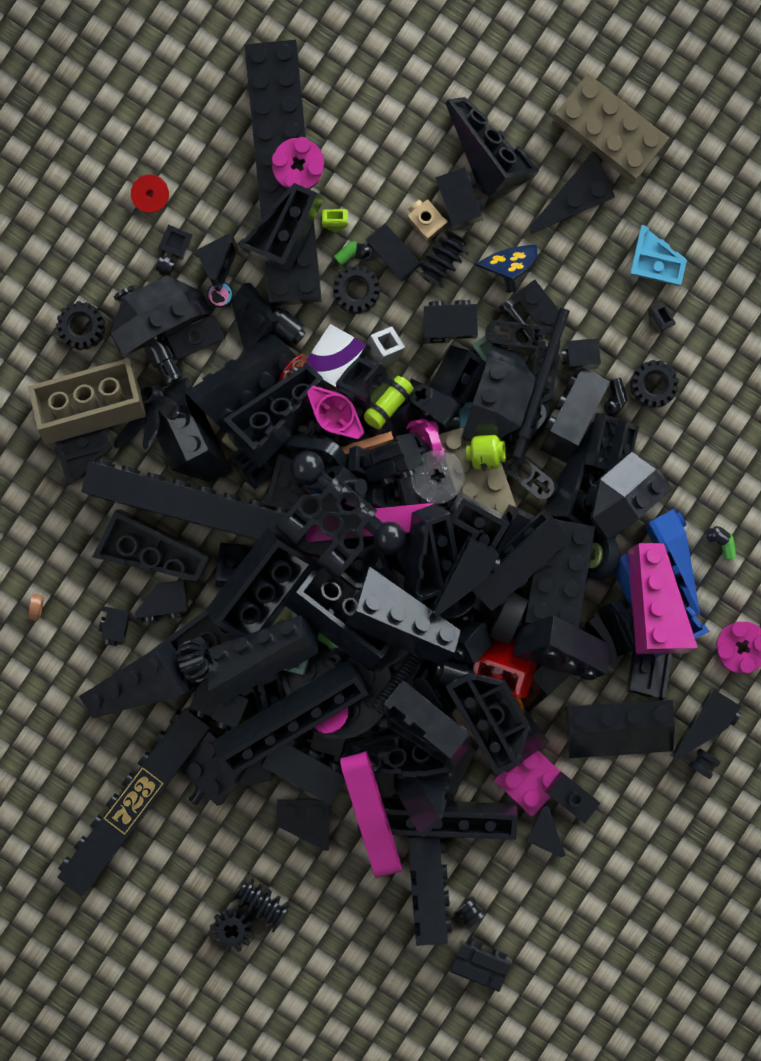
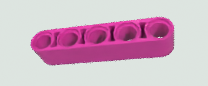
M434 503L375 508L378 510L375 516L382 522H396L402 526L405 533H410L412 512ZM328 516L323 521V527L329 532L335 531L339 526V522L334 516ZM312 525L306 532L307 542L333 540L331 536L324 534L318 525ZM363 528L361 530L363 537L373 536L367 529ZM350 533L344 539L358 538V536Z
M362 752L340 758L343 775L375 878L402 872L399 855L368 753Z

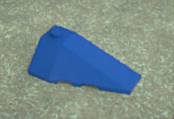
M674 509L643 526L652 543H664L680 595L687 607L690 606L696 613L695 616H698L700 610L687 535L684 529L687 525L681 513H675Z

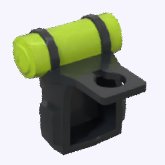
M360 357L344 371L336 382V388L339 393L347 397L352 404L362 406L366 410L364 414L365 421L376 429H381L384 424L388 423L390 417L409 398V395L414 390L411 383L404 377L397 376L393 379L387 375L383 364L380 362L375 363L368 358L362 359Z

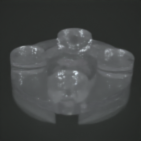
M432 450L421 455L424 463L422 466L414 468L416 474L411 475V483L415 492L431 503H444L453 499L462 490L465 480V472L461 462L453 453L444 450ZM434 469H439L440 473L445 474L441 484H437L436 480H431V475L435 474Z

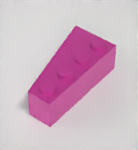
M639 543L628 550L636 654L688 653L697 649L698 647L664 543Z

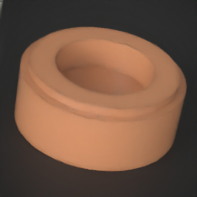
M32 595L28 615L29 620H40L44 602L43 595Z

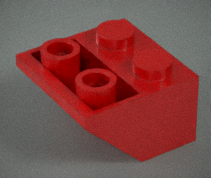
M513 637L508 645L491 638L493 644L475 662L473 674L504 679L515 698H527L537 664L513 656L516 638Z

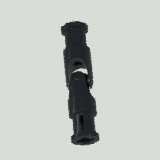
M132 285L122 289L113 296L114 299L120 303L123 296L135 291V287ZM160 339L144 347L152 366L157 368L164 380V387L174 384L185 376L176 366L173 360L174 355L164 340Z

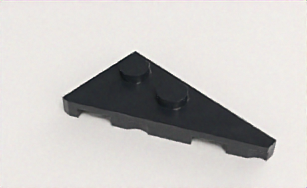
M592 152L533 222L530 226L531 234L615 198L596 152Z

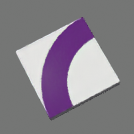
M330 324L305 364L308 363L323 377L326 383L336 388V382L344 371L358 357L364 359L370 347Z

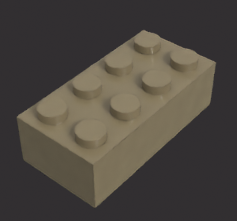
M589 74L583 78L553 118V121L592 152H596L598 157L632 184L637 181L669 140L665 134Z
M129 358L28 386L37 430L45 445L146 417L136 373Z
M465 427L438 434L441 446L446 452V458L440 464L443 472L446 471L451 478L456 498L460 491L502 514H504L509 504L516 507L502 464L498 469L476 470L472 465V461L467 462L466 446H471V442L461 439Z

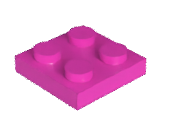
M538 750L508 773L504 771L497 775L494 781L532 817L549 800L550 796L545 790L560 771Z

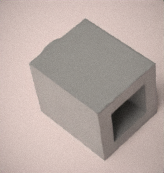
M391 326L370 335L366 342L370 347L366 357L375 363L380 362L383 364V367H387L398 361L405 346Z

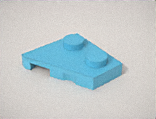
M641 225L629 275L681 286L687 259L672 250L670 245L664 240H660L649 231L647 226Z

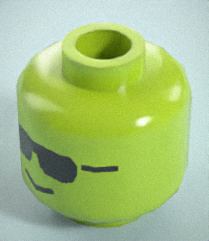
M496 435L475 436L471 441V446H466L467 462L472 461V465L476 470L498 469L501 462H505L506 459L504 441H500Z

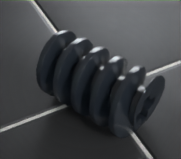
M448 229L444 231L447 238L440 237L438 239L441 247H432L435 255L427 254L425 258L428 263H420L419 266L423 272L415 270L427 282L442 289L444 286L440 279H450L446 271H456L452 263L457 262L461 264L463 261L459 254H469L465 248L468 245L466 241Z
M251 877L244 882L231 900V903L239 898L238 908L241 909L247 904L246 914L249 915L256 911V921L265 917L263 926L267 927L273 923L272 932L274 933L287 915L289 903L285 902L279 906L281 897L276 896L271 900L272 891L269 889L262 893L264 885L260 883L253 887L255 878Z

